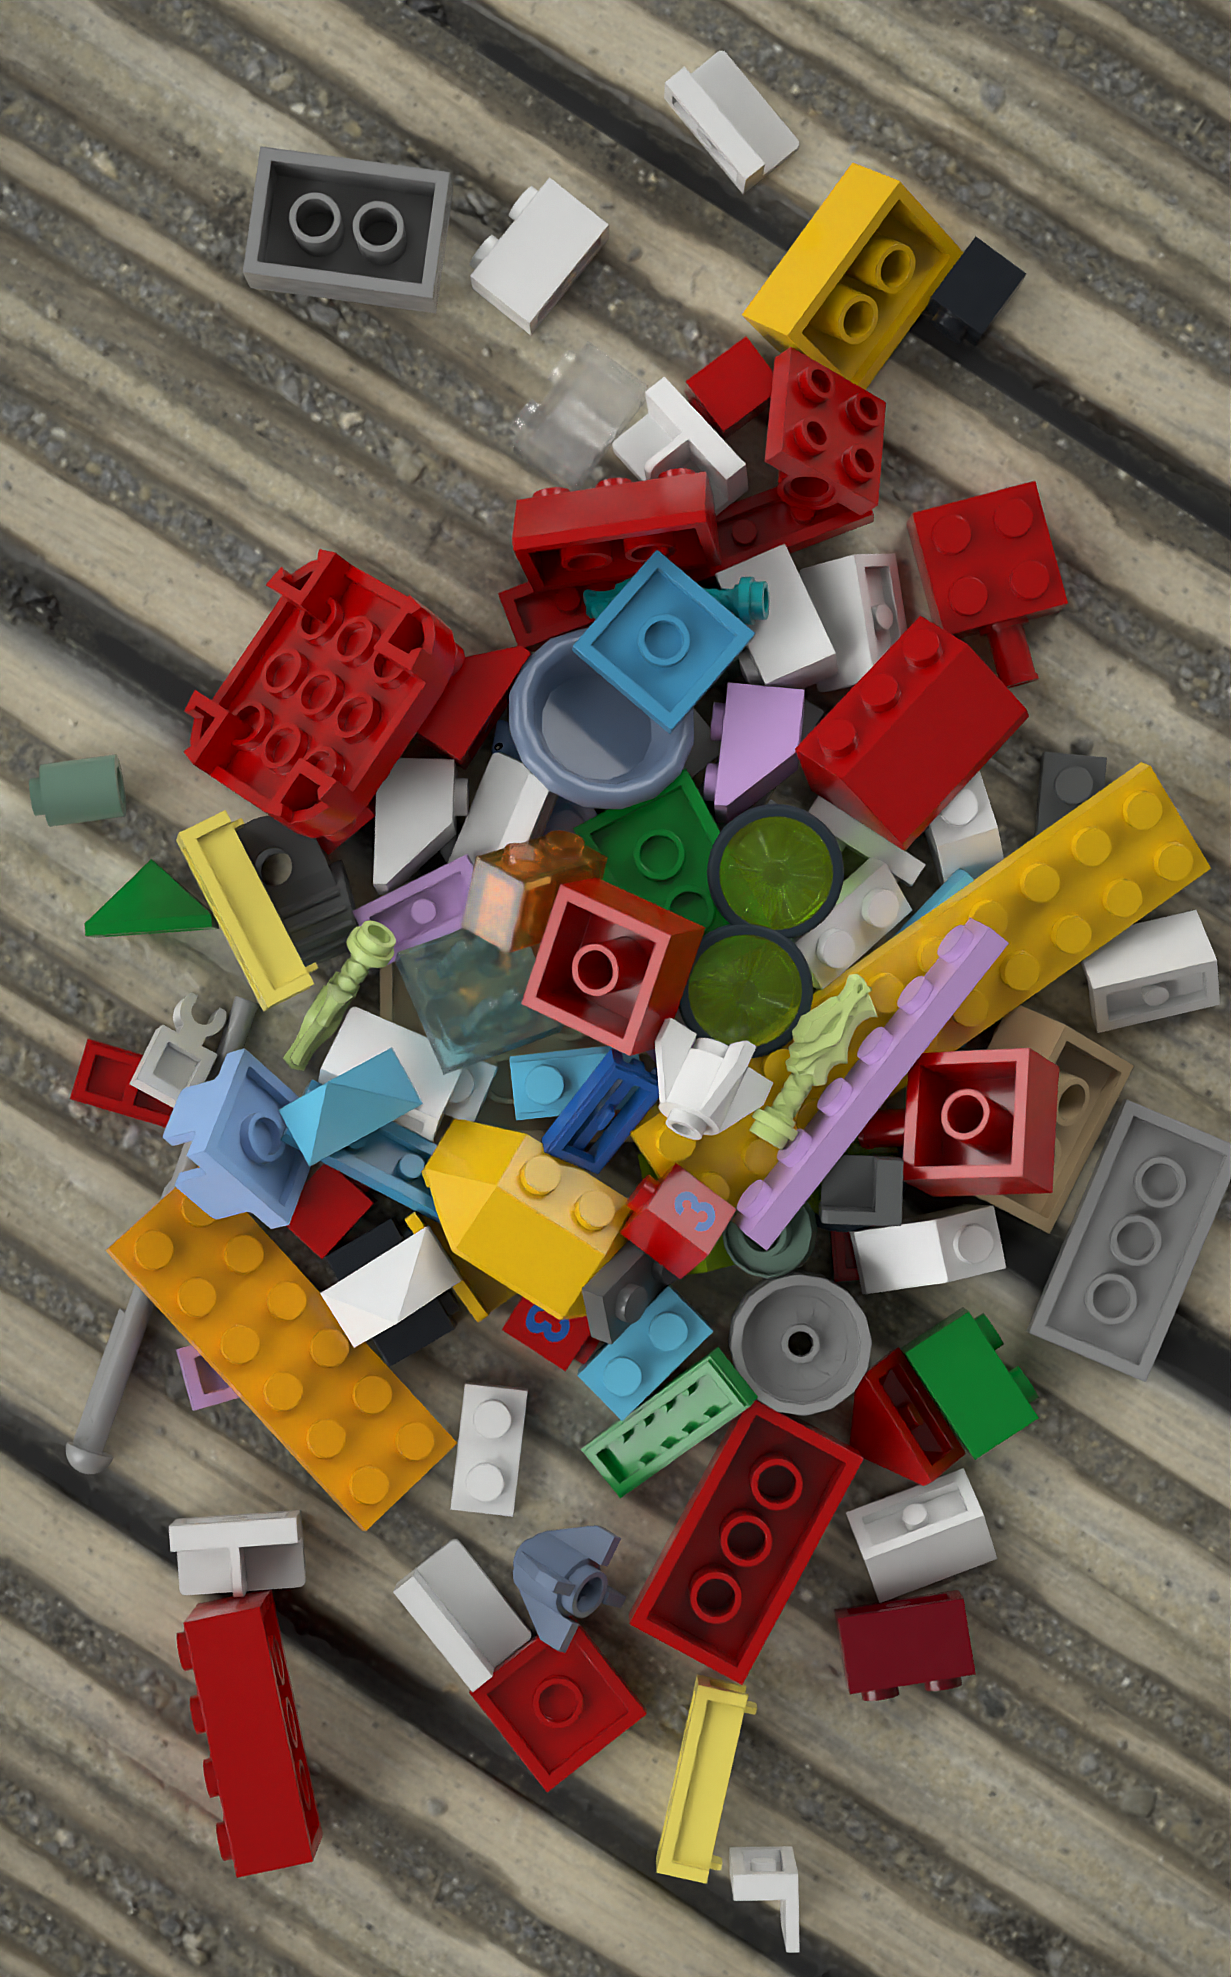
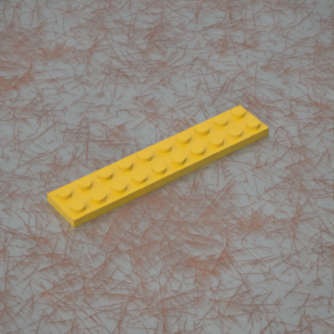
M1140 762L963 889L847 969L823 990L819 989L813 994L810 1011L828 998L838 996L844 989L848 976L858 974L865 980L867 986L872 989L868 994L871 997L878 1018L870 1017L856 1027L848 1047V1064L840 1063L833 1066L829 1071L825 1085L812 1086L811 1091L793 1118V1121L796 1122L793 1129L801 1128L804 1130L819 1111L817 1103L823 1091L835 1079H844L859 1060L857 1052L864 1039L877 1027H885L900 1008L897 1006V1001L904 988L914 978L926 975L940 957L937 954V950L942 940L956 926H964L972 918L993 929L1009 944L923 1053L956 1051L1211 869L1150 765ZM799 1004L747 1041L757 1046L778 1036L794 1018ZM794 1039L781 1049L768 1055L751 1058L748 1064L749 1068L773 1082L764 1105L760 1107L763 1111L766 1106H773L774 1100L781 1092L789 1075L792 1074L787 1070L785 1061L790 1057L788 1047L794 1043ZM908 1072L888 1098L907 1086ZM659 1102L647 1112L635 1129L630 1132V1136L658 1178H661L670 1167L677 1163L734 1208L737 1207L745 1190L756 1180H764L779 1161L777 1159L779 1148L749 1131L755 1121L752 1118L754 1112L719 1134H703L700 1140H693L683 1137L667 1127V1117L658 1108Z

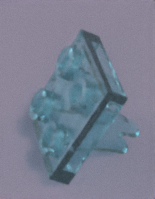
M515 911L397 952L395 958L396 965L443 1075L561 1032L564 1024L521 1004L536 958Z

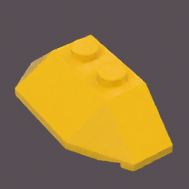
M454 1118L421 1171L427 1188L430 1187L436 1212L451 1251L559 1320L587 1316L582 1288L629 1241L620 1234V1231L633 1213L625 1205L628 1199L578 1166L544 1153L543 1144L528 1134Z

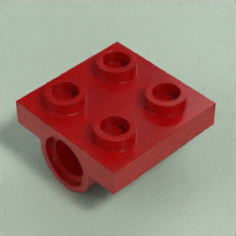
M792 347L774 359L765 462L779 470L778 495L785 503L799 509L820 510L838 502L862 516L878 506L886 402Z

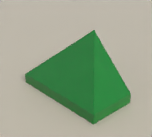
M152 859L84 923L85 936L91 938L219 929V924L213 912Z

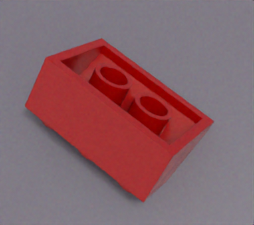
M675 468L660 473L658 479L633 482L627 478H609L598 482L595 488L572 492L563 487H549L536 491L532 498L516 500L512 533L513 551L534 593L629 579L638 572L656 550L660 551L682 571L722 565L714 496L706 471L696 473L688 468Z
M919 616L795 748L811 791L905 851L1026 721L1029 714L1023 704L967 643L924 617Z

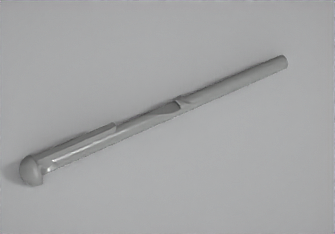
M235 996L216 1051L218 1056L207 1076L206 1082L214 1080L219 1075L227 1053L244 1049L259 1006L258 1003ZM192 1141L184 1143L173 1177L164 1188L161 1199L175 1188V1182L180 1172L198 1167L186 1156ZM136 1284L127 1309L119 1308L74 1440L66 1444V1456L69 1463L75 1470L84 1474H96L105 1470L114 1458L103 1450L154 1307V1303Z

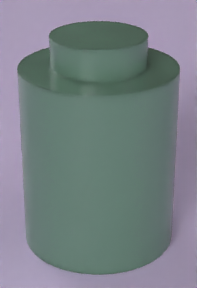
M117 754L40 764L39 777L30 778L29 780L30 799L34 815H45L49 827L126 816L124 780Z

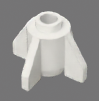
M668 1018L664 1020L655 1040L660 1100L658 1108L667 1117L666 1125L668 1128L683 1137L700 1140L703 1134H719L764 1105L773 1082L748 1067L756 1049L755 1045L744 1040L728 1046L713 1039L698 1038L693 1048H691L697 1034L676 1020Z

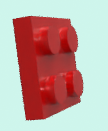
M573 1615L569 1616V1618H571L579 1624V1622L575 1619ZM580 1624L566 1653L552 1648L540 1640L537 1635L494 1669L493 1676L474 1692L469 1689V1694L547 1793L647 1714V1709Z

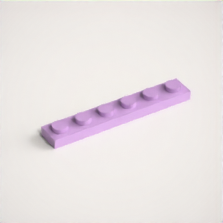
M972 918L964 926H956L945 936L937 950V954L940 957L924 977L918 976L914 978L904 988L897 1001V1006L900 1008L884 1028L877 1027L864 1039L857 1052L859 1060L844 1079H835L823 1091L817 1103L819 1111L804 1130L801 1128L797 1129L799 1133L794 1141L788 1140L784 1149H779L777 1154L779 1161L764 1180L759 1179L753 1182L742 1194L737 1204L739 1212L732 1222L748 1237L765 1250L769 1249L1009 944L1004 938L990 927Z

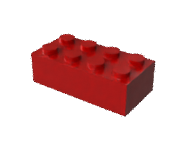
M756 1399L750 1407L732 1419L629 1611V1624L743 1685L864 1460L860 1451L797 1416L777 1412Z
M272 1589L246 1593L244 1597L231 1596L198 1603L183 1622L184 1632L177 1633L176 1640L182 1669L184 1671L193 1670L196 1681L197 1695L190 1696V1710L196 1734L206 1733L210 1748V1758L203 1760V1772L209 1797L220 1796L223 1821L216 1823V1833L222 1860H233L236 1878L313 1862L323 1832Z

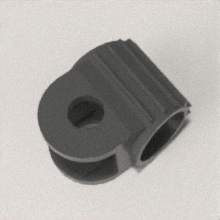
M271 816L258 817L245 823L243 828L237 830L236 833L304 966L307 967L315 962L320 964L348 952L347 938L354 928L359 927V924L353 914L356 906L342 859L331 863L328 854L321 848L316 838L297 834ZM275 854H287L292 863L290 876L282 884L276 886L267 885L262 875L264 863Z

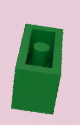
M962 1307L900 1349L968 1453L976 1460L1039 1418L1030 1405L1039 1396L1019 1366L1008 1372L995 1350L1004 1345V1342L987 1316L982 1313L973 1318L970 1312Z

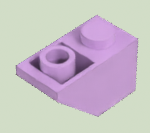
M728 682L726 703L714 702L710 739L712 741H721L719 764L707 763L703 800L714 802L716 823L728 824L798 770L799 759L795 748L801 743L804 718L803 689Z

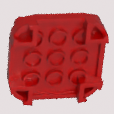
M319 549L317 560L308 562L292 574L281 566L267 582L266 586L280 595L281 598L213 699L210 700L194 690L184 712L194 718L190 737L191 746L183 752L193 765L293 832L310 838L324 836L331 841H340L352 831L356 817L369 804L382 783L387 779L392 768L443 694L449 679L461 669L465 653L463 648L455 642L452 630L442 619L410 594L406 596L351 565L335 552Z

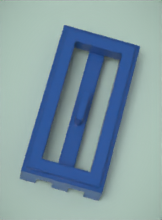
M611 1048L542 1137L544 1153L598 1175L631 1134L630 1132L635 1129L658 1100L657 1068L654 1067L651 1072L645 1070L644 1062L632 1058L629 1063L625 1062L622 1052ZM634 1085L638 1086V1089L587 1153L584 1152V1148L598 1130H603L614 1117V1110Z

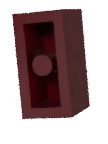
M959 1590L834 1609L845 1683L849 1694L861 1693L863 1701H879L894 1698L900 1695L899 1687L924 1683L926 1691L953 1689L962 1685L961 1677L976 1675L965 1603Z

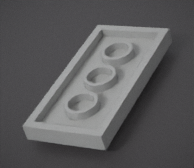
M1123 1099L1026 1331L1146 1382L1231 1180V1143L1132 1101Z

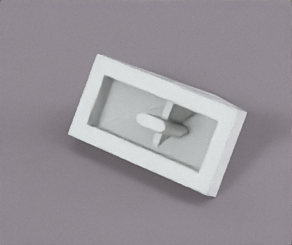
M428 1225L320 1294L355 1348L397 1324L463 1279Z

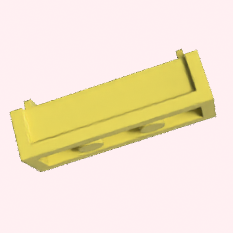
M226 810L179 832L176 841L264 1012L310 989V986L314 985L310 973L316 971L318 966L316 962L307 967L304 966L236 833L237 830L243 828L245 824L243 819L240 818L231 823Z
M697 1674L657 1851V1873L707 1884L709 1869H722V1858L713 1855L737 1742L744 1713L756 1715L757 1704L747 1701L746 1685Z

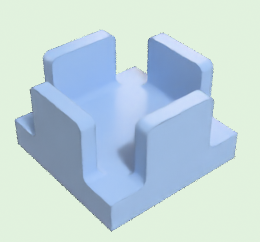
M245 1048L226 1054L219 1075L214 1080L186 1087L180 1092L163 1138L172 1146L192 1141L186 1156L198 1165L199 1168L180 1172L175 1182V1187L205 1213L214 1219H221L250 1212L270 1229L290 1224L311 1167L300 1150L280 1140L287 1125L278 1110L300 1097Z

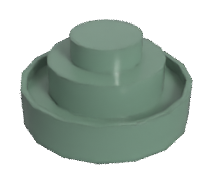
M806 1200L768 1250L757 1244L732 1222L739 1212L738 1210H736L722 1233L724 1247L734 1264L750 1275L772 1278L790 1274L805 1264L815 1248L818 1229L815 1213Z

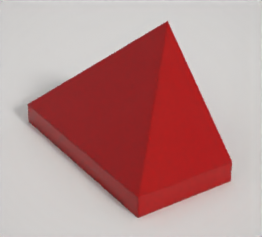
M899 1347L890 1351L866 1371L855 1389L850 1446L858 1449L864 1459L922 1486L932 1483L966 1454Z

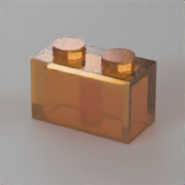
M562 830L550 831L546 836L526 842L510 843L503 849L476 856L461 926L508 953L542 942L560 884L596 877L603 880L608 857L584 845L585 841L577 834Z

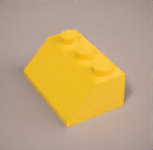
M852 162L747 306L742 316L778 352L783 353L792 347L866 390L926 308L930 297L964 252L899 180Z

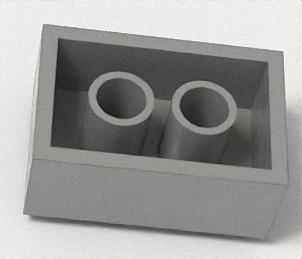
M260 146L243 274L249 287L436 313L453 196L451 174L445 171Z

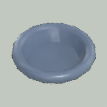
M583 628L549 639L525 662L509 693V732L523 765L550 792L582 807L621 810L654 799L681 775L694 744V707L671 734L666 732L572 651L573 645L587 630V628Z

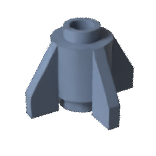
M597 1525L551 1530L538 1533L533 1538L525 1540L517 1549L513 1559L514 1583L520 1591L540 1640L557 1651L566 1653L579 1626L569 1616L586 1617L594 1612L600 1603L618 1608L622 1607L626 1596L610 1587L607 1576L600 1570V1565L608 1567L621 1540L619 1536Z

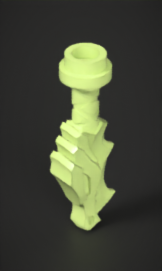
M371 920L365 921L362 926L354 928L350 933L346 943L351 957L347 958L340 969L341 972L336 971L327 985L322 987L304 1017L296 1040L283 1057L290 1068L305 1070L313 1053L337 1030L351 1000L356 997L360 988V982L362 983L368 975L370 967H386L394 956L393 947L396 944V938L383 924Z
M849 975L844 989L838 996L828 998L825 1002L800 1017L797 1026L792 1030L794 1043L788 1047L790 1057L785 1061L787 1070L792 1074L789 1075L784 1087L774 1100L773 1106H766L764 1111L758 1108L752 1115L755 1121L749 1131L781 1150L784 1149L788 1140L794 1141L799 1133L793 1129L796 1124L793 1118L811 1091L812 1086L825 1085L829 1071L833 1066L840 1063L848 1064V1047L854 1030L862 1021L870 1017L878 1018L871 997L868 994L872 989L867 986L865 980L860 975Z

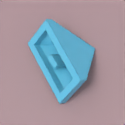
M391 1047L303 1095L278 1111L308 1165L311 1166L417 1108L423 1102L394 1049Z

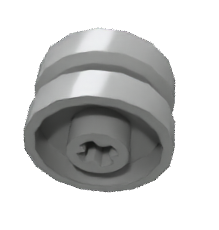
M794 1270L784 1276L764 1278L745 1292L731 1317L728 1344L735 1369L758 1396L757 1400L777 1412L806 1416L830 1410L854 1393L868 1370L872 1340L865 1314L844 1287L821 1273ZM798 1331L808 1333V1339L812 1344L809 1352L803 1355L798 1349L792 1353L788 1348L790 1336Z

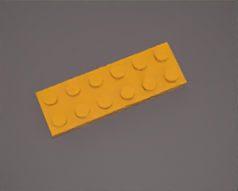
M175 1187L105 1250L362 1531H367L457 1444L453 1437L366 1342L354 1348L318 1289L247 1212L214 1219Z

